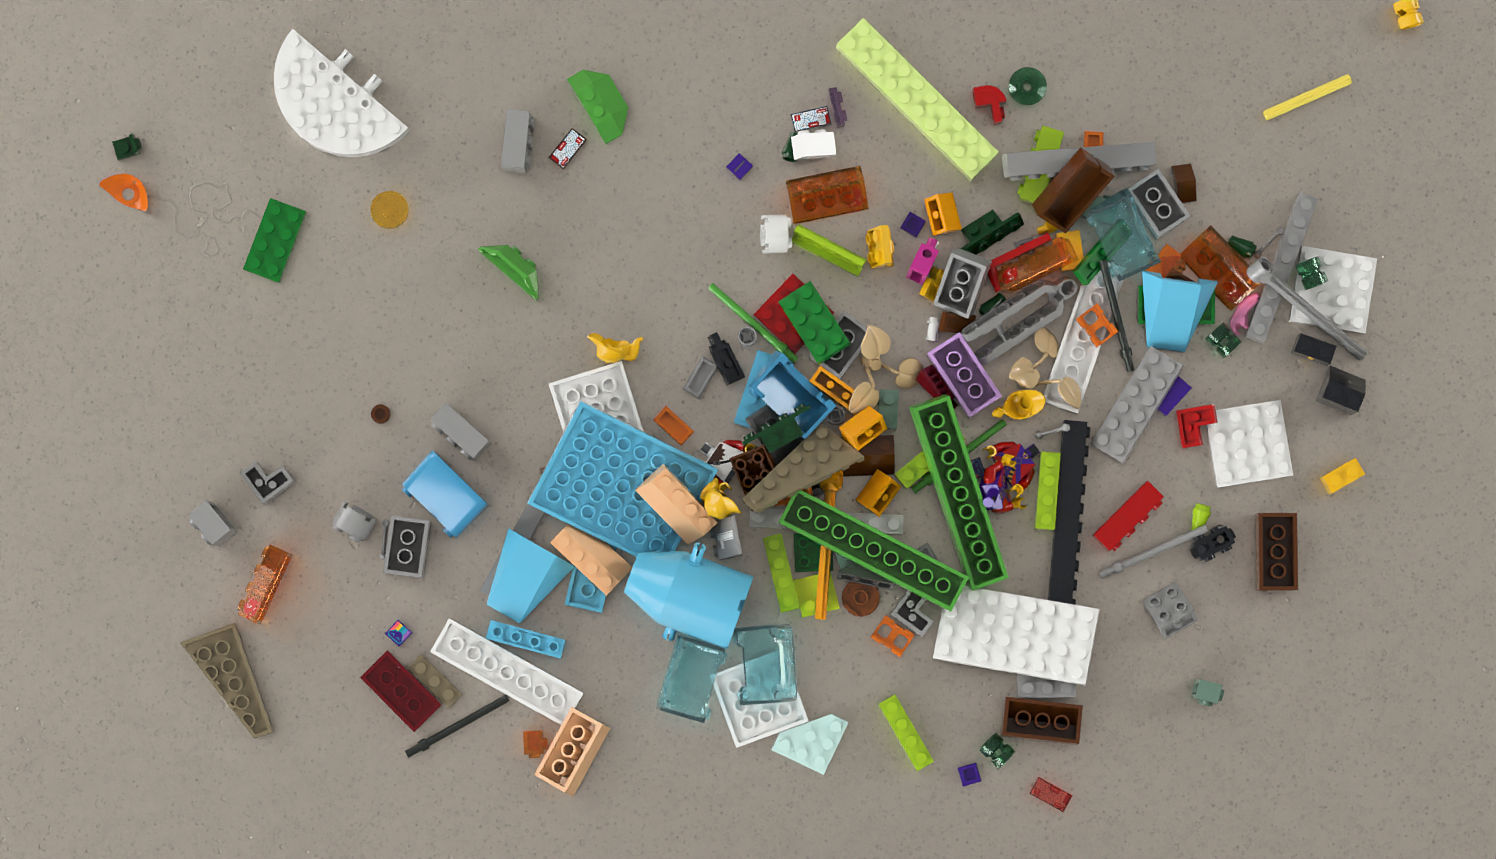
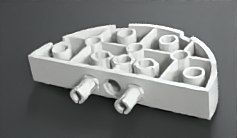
M292 29L284 40L276 59L274 88L282 114L303 140L323 152L336 156L362 157L379 153L395 145L410 132L406 125L372 97V93L383 82L379 77L373 74L364 86H359L343 72V68L354 58L351 53L344 49L335 62H331Z

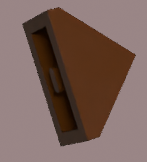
M1191 163L1171 166L1175 193L1182 203L1197 201L1196 178Z

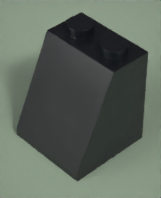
M1330 365L1316 401L1346 414L1353 415L1359 412L1365 397L1366 380Z

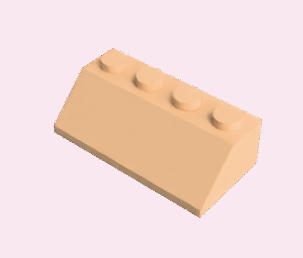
M664 463L635 489L687 544L703 537L718 523L715 517L708 516L704 505Z
M570 524L564 527L550 542L606 596L632 570V566L606 542Z
M571 707L534 775L561 791L574 796L610 728Z

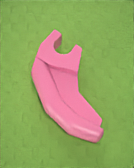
M1257 292L1244 298L1238 304L1230 319V327L1237 336L1240 335L1239 328L1241 326L1248 329L1249 311L1258 302L1260 297Z

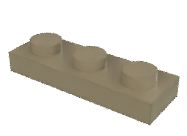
M421 654L408 667L448 708L463 695Z

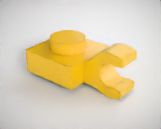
M932 266L930 269L931 278H926L919 295L934 302L944 274L943 269Z

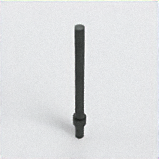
M1104 259L1099 261L1115 326L1118 330L1117 334L1121 346L1120 354L1124 358L1127 372L1135 370L1131 358L1133 354L1131 347L1128 346L1107 260Z
M504 695L433 736L418 741V744L405 751L406 755L409 758L420 751H426L432 744L510 701L507 695Z

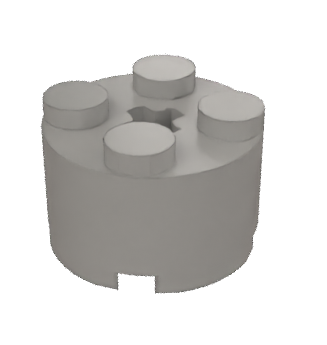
M343 501L332 521V528L342 533L344 531L350 534L348 537L356 542L366 540L377 519H371L373 515L356 505H353L351 508L348 506L349 502Z

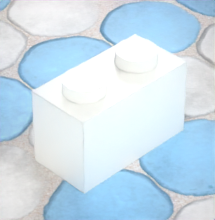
M825 129L810 133L809 130L799 131L798 135L791 137L794 160L821 159L836 155L833 132H826Z

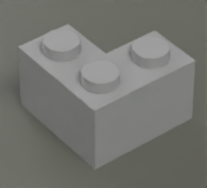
M255 461L240 472L264 505L296 483L284 466L279 467L268 476L260 464Z
M910 591L905 593L890 614L920 637H923L934 622L918 610L926 599Z

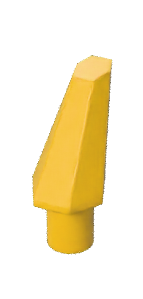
M1048 222L1037 228L1039 235L1046 232L1050 234L1058 230V228Z

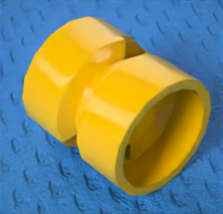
M1401 0L1393 4L1396 15H1399L1398 24L1400 30L1410 29L1424 23L1422 13L1418 12L1420 8L1418 0Z

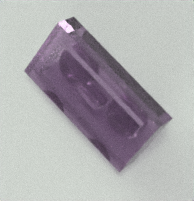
M836 87L829 88L828 92L837 128L845 127V121L848 120L846 111L842 110L840 103H843L841 91L837 92Z

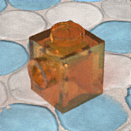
M1181 256L1161 257L1162 276L1182 275V271H1186L1185 259L1181 260Z
M544 730L523 731L524 755L529 754V758H540V754H544V750H548V740L544 738Z

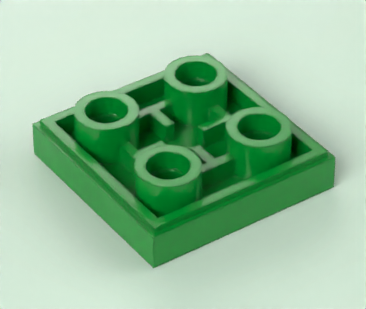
M793 534L795 572L819 571L821 545L800 534ZM833 551L831 552L830 571H834V570H833Z

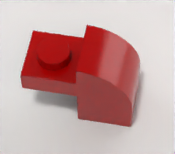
M990 85L973 87L972 93L975 109L990 107L993 125L1001 124L1002 119L1005 118L1004 108L1000 107V105L1006 104V97L1003 92L997 87Z

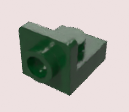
M134 134L112 142L118 161L141 154L139 150L142 148L139 137L136 138Z

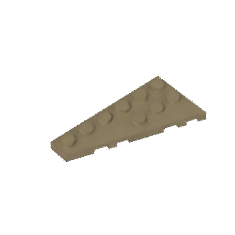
M821 423L743 498V503L754 512L759 513L786 497L790 498L796 495V492L802 489L806 490L832 477V474L840 470L848 469L850 465L856 462L864 461V456Z
M235 623L180 642L254 739L273 732Z

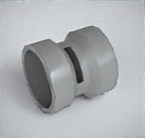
M748 326L741 328L738 332L739 343L744 347H750L755 344L757 339L756 331Z
M836 405L826 416L827 422L833 426L840 425L844 421L845 411L842 407Z

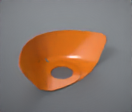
M125 173L116 174L99 183L101 188L123 205L143 211L147 210L148 198L142 182L135 176ZM127 188L134 191V197L131 200H125L122 197V192Z

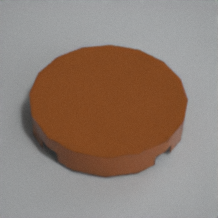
M849 582L842 591L843 606L854 616L863 617L870 615L879 604L880 595L877 587Z

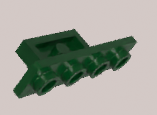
M992 209L961 229L962 234L969 243L960 249L975 255L987 250L988 247L997 241H1001L1005 236L1024 225L1020 213L1017 212L1002 222Z
M804 403L794 408L795 413L789 416L787 413L777 418V423L771 425L769 422L760 427L761 431L754 434V432L745 435L743 437L744 441L741 443L744 446L761 437L769 453L804 435L794 417L811 408L810 405L805 406Z

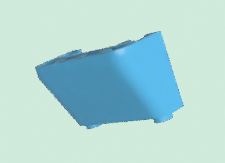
M775 351L750 383L749 393L756 399L760 397L779 417L785 413L788 416L795 413L794 408L803 403L805 406L810 405L811 408L794 417L804 434L801 437L806 439L836 407V404L827 399L791 362H788L789 359L783 353Z
M433 450L402 483L404 486L402 491L409 497L413 495L445 527L443 531L450 538L453 535L458 538L489 506Z

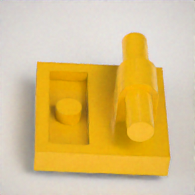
M880 225L868 230L866 243L869 247L867 258L870 268H880L885 265L886 267H893L894 243L891 241V232L888 225Z

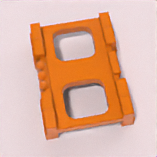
M1098 303L1076 318L1081 328H1084L1088 336L1091 337L1090 340L1096 348L1118 333L1115 326L1109 323L1108 318L1103 315L1104 311ZM1090 311H1093L1098 317V320L1092 325H1088L1084 320V316ZM1104 326L1108 330L1109 336L1101 341L1095 335V332Z
M885 615L870 638L879 644L883 643V645L891 649V652L901 657L915 634L906 628L903 630V627L897 623L894 624L895 621ZM882 624H886L892 629L887 638H883L877 633ZM899 634L908 639L903 649L898 648L893 643Z

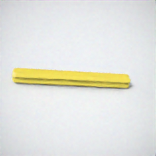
M1346 74L1263 111V115L1266 120L1275 118L1352 83L1349 74Z

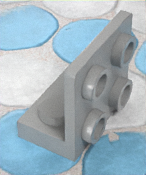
M1173 583L1143 600V604L1158 625L1164 640L1198 621L1194 609L1177 583Z

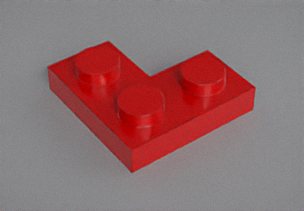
M1215 404L1176 410L1182 448L1203 445L1200 426L1218 423Z

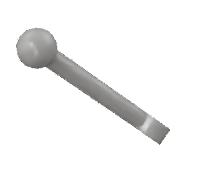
M1278 227L1276 229V233L1261 247V249L1259 251L1257 250L1254 252V256L1256 258H1260L1262 255L1261 253L1271 244V242L1278 235L1283 234L1284 229L1282 227Z
M1063 424L1062 427L1045 432L1038 431L1035 436L1040 439L1044 435L1055 432H1068L1070 425Z
M387 519L382 521L384 526L382 550L379 554L382 560L385 559L387 527L390 524Z

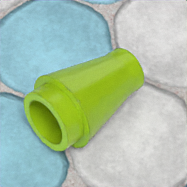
M1196 503V506L1193 507L1191 530L1206 524L1212 513L1210 512V506Z

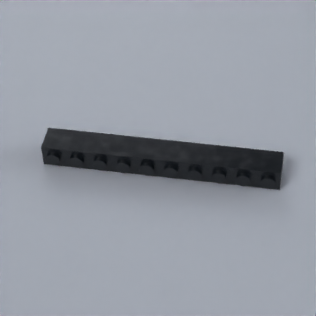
M1064 420L1063 424H1069L1070 430L1068 432L1062 431L1056 521L1055 530L1053 531L1048 600L1076 605V599H1073V591L1077 590V580L1074 579V575L1079 569V560H1076V553H1080L1081 541L1077 540L1078 533L1081 534L1082 522H1079V516L1083 514L1084 503H1081V495H1085V484H1082L1083 476L1087 474V465H1084V457H1088L1089 446H1086V438L1090 437V427L1084 421Z

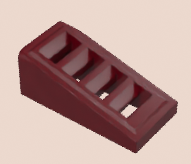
M933 365L922 369L915 379L933 398L941 396V394L950 396L951 401L955 398Z

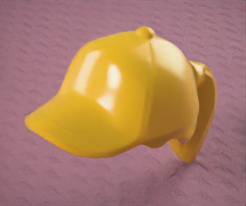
M591 333L587 336L588 339L597 345V357L607 364L616 363L622 359L627 361L635 360L639 353L640 343L644 339L639 337L632 343H629L627 341H614L611 338L605 339L597 333Z
M1036 390L1015 391L1007 397L1003 406H998L994 409L991 416L1001 418L1005 414L1016 420L1027 419L1044 408L1045 396Z
M714 478L712 482L703 488L700 498L704 502L708 516L725 519L732 513H741L733 500L724 497L718 492L717 478Z

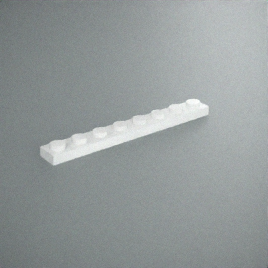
M750 508L749 527L789 529L779 524L785 509L767 508L756 513L751 511ZM845 512L885 534H903L904 515L882 514L878 517L872 513Z

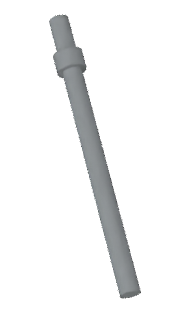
M1205 525L1122 562L1112 563L1113 566L1101 570L1099 573L1102 578L1114 573H1121L1124 571L1123 569L1208 532Z

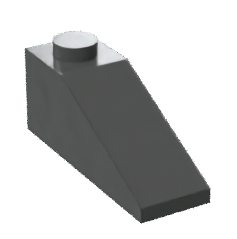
M860 565L839 569L836 579L893 590L895 583Z

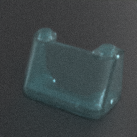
M1127 188L1118 191L1087 211L1088 215L1086 216L1089 226H1094L1111 265L1108 267L1112 278L1116 276L1118 281L1124 280L1161 262L1138 214L1137 207L1134 204L1135 200Z
M789 624L735 628L733 641L738 647H742L745 686H741L737 693L740 705L795 701L798 691L792 627Z
M677 635L656 709L702 723L705 722V719L708 720L711 709L708 708L709 697L718 667L721 664H725L727 658L726 649Z

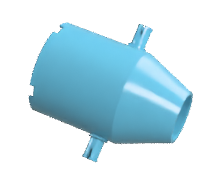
M700 543L694 544L692 553L686 551L638 553L624 593L656 623L666 627L662 635L663 638L666 640L668 634H670L668 641H673L676 631L727 649L754 576L703 558L706 546L702 544L701 549L698 550Z

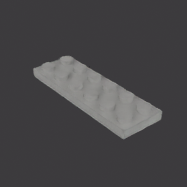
M1150 346L1090 444L1124 464L1184 368V365Z

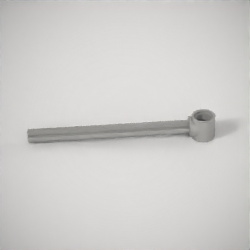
M1260 257L1247 268V275L1253 282L1270 285L1359 360L1364 359L1368 352L1275 276L1273 265L1267 258Z

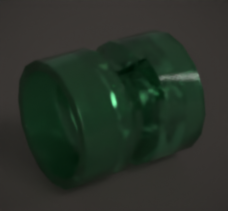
M1319 256L1295 265L1298 274L1303 276L1301 282L1305 290L1328 282L1325 271L1320 269L1322 264Z
M1224 322L1205 338L1211 346L1217 347L1216 351L1222 358H1225L1242 342L1235 334H1230L1231 329ZM1226 337L1229 342L1224 346L1221 341Z
M995 732L979 751L986 758L990 757L991 762L999 769L1010 759L1015 750L1009 744H1003L1004 740ZM998 749L1001 750L999 755L995 753Z

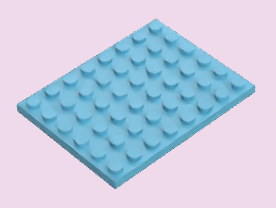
M580 401L527 503L637 557L638 553L672 552L677 549L682 538L635 489L664 463L701 502L700 495L703 488L712 482L718 469Z

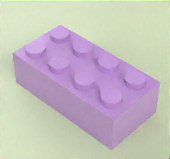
M960 332L927 353V357L943 378L968 419L1002 397Z

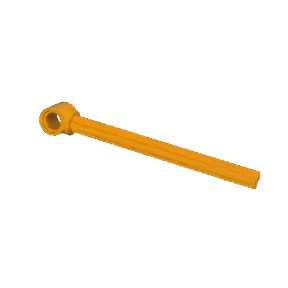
M842 470L820 482V487L825 491L824 502L835 507L836 492H839L843 485ZM820 546L815 619L826 620L832 552L823 546Z

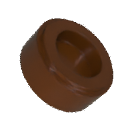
M379 404L373 407L371 417L376 423L384 424L390 419L391 413L387 406Z

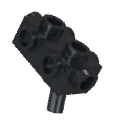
M1218 525L1210 529L1211 534L1207 536L1202 534L1193 538L1194 543L1191 544L1192 548L1190 549L1193 558H1198L1199 561L1204 560L1206 563L1215 558V553L1221 551L1223 554L1232 549L1231 545L1235 543L1234 538L1236 536L1231 528L1228 529L1227 526L1221 527ZM1218 536H1222L1224 538V541L1222 543H1219L1217 541Z

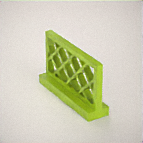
M800 224L794 230L793 244L856 277L859 276L867 259Z

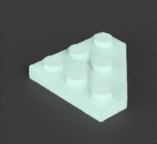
M830 714L779 733L772 750L824 775L848 722Z

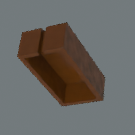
M1080 147L1034 201L1032 206L1040 218L1062 232L1067 233L1115 175L1109 165L1098 158H1094L1092 154Z

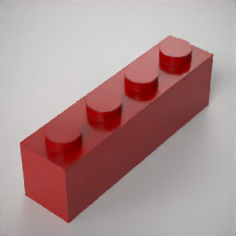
M1146 481L1092 536L1108 552L1111 550L1115 552L1123 544L1121 540L1125 536L1129 538L1136 531L1134 527L1138 523L1143 524L1150 517L1148 513L1152 509L1156 511L1163 504L1161 500L1164 496L1149 481Z

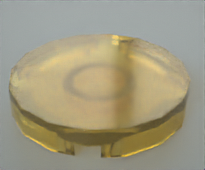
M394 191L378 194L372 200L370 207L374 222L386 229H394L401 226L406 221L409 213L405 198Z

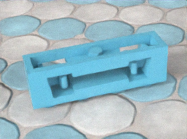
M493 620L490 621L486 639L560 659H562L566 644L564 639Z

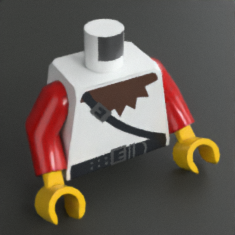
M725 440L723 443L719 442L716 448L707 442L701 448L700 452L709 457L706 463L718 469L714 478L718 479L717 489L724 497L727 496L724 493L725 489L729 488L732 491L729 483L736 474L729 458L756 448V445L749 443L743 446L740 440Z

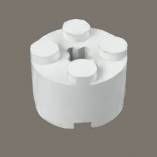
M762 215L761 220H765L764 224H760L761 246H765L762 252L787 253V250L792 248V238L788 234V229H791V218H787L786 215Z

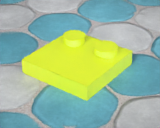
M831 571L827 612L840 609ZM818 574L793 580L802 618L815 615Z

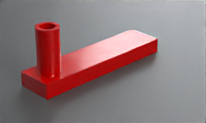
M1049 233L990 260L992 263L987 275L995 292L1006 288L1003 280L999 282L1002 278L997 267L1052 241Z

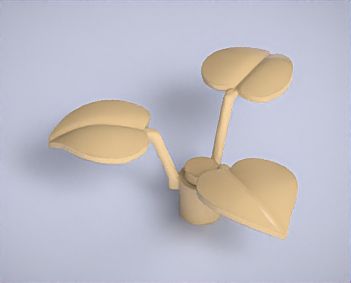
M867 326V331L861 344L862 356L860 361L866 367L864 371L867 372L871 385L868 382H862L856 387L849 403V412L859 413L867 406L874 408L878 403L879 392L874 389L875 383L870 371H878L883 367L898 374L895 383L899 387L909 389L919 384L915 379L920 371L924 369L921 362L915 358L903 360L899 366V371L883 364L880 360V354L888 352L891 341L888 334L876 326Z
M1042 327L1036 331L1034 340L1037 348L1044 353L1043 357L1034 365L1027 358H1019L1014 363L1009 378L1016 380L1024 389L1034 388L1043 384L1058 383L1060 384L1058 392L1061 397L1071 406L1079 409L1081 406V391L1075 380L1070 377H1064L1063 380L1039 381L1040 373L1035 368L1048 355L1051 358H1055L1059 351L1058 341L1053 333L1047 328Z

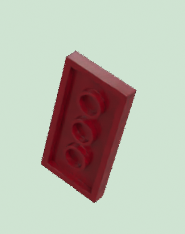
M388 650L360 677L413 732L442 705Z

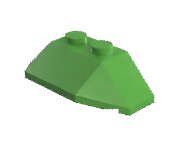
M581 70L567 79L568 83L605 144L621 136L628 106L608 74Z
M508 245L482 246L478 249L482 255L534 300L537 301L539 299L536 264L529 258L523 259L520 256L522 252L514 245L512 247Z

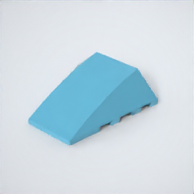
M1142 271L1147 347L1152 346L1158 349L1185 352L1218 282L1199 278L1198 282L1163 278L1161 273Z
M508 528L487 605L514 621L521 623L575 566Z

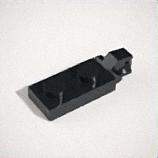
M717 332L707 337L711 345L709 346L710 353L726 385L728 386L743 379L745 375L729 343H726L725 340L721 341Z

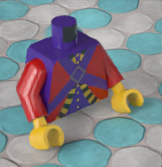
M1013 441L999 442L983 448L982 451L987 450L989 452V456L986 459L992 458L994 463L1001 461L1004 454L1014 456L1011 460L1016 461V465L1014 467L1005 465L1004 472L1006 480L1012 487L1009 492L1015 490L1017 492L1015 498H1018L1030 485L1035 474L1033 468L1035 463L1032 458L1040 453L1038 448L1033 443L1024 449L1020 443L1016 444Z
M1004 454L1001 461H997L984 469L979 488L986 510L1002 514L1013 510V508H1026V505H1020L1021 500L1025 498L1014 497L1012 502L1010 501L1011 497L1004 466L1014 467L1016 465V461L1011 460L1014 458L1013 455Z

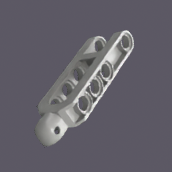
M1063 276L1053 283L1048 280L1037 279L966 326L961 334L968 343V341H972L981 335L984 336L993 329L996 330L999 336L978 349L974 354L981 365L988 364L1061 316L1065 300L1073 296L1077 291V283L1068 276ZM1047 293L1049 297L1048 304L1007 331L1004 330L1001 325L1003 320L1014 313L1017 314L1018 310L1029 303H1034L1035 299Z

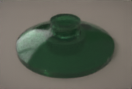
M1031 67L1017 70L1009 81L1010 95L1016 102L1022 105L1038 103L1044 97L1047 90V82L1044 75L1039 70ZM1029 84L1031 89L1025 90L1024 85Z

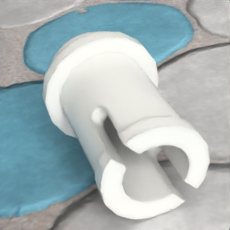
M930 317L929 321H927L929 325L926 340L938 342L940 318Z

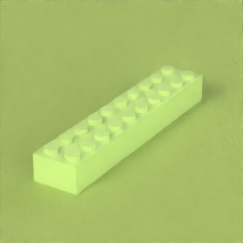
M864 18L836 44V49L970 182L998 155L999 152Z

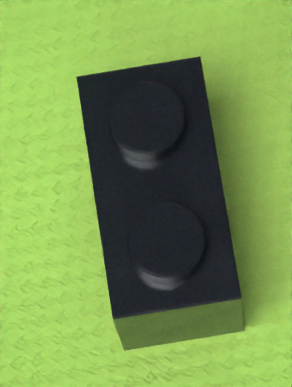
M1300 333L1296 337L1291 353L1328 366L1331 364L1337 346Z

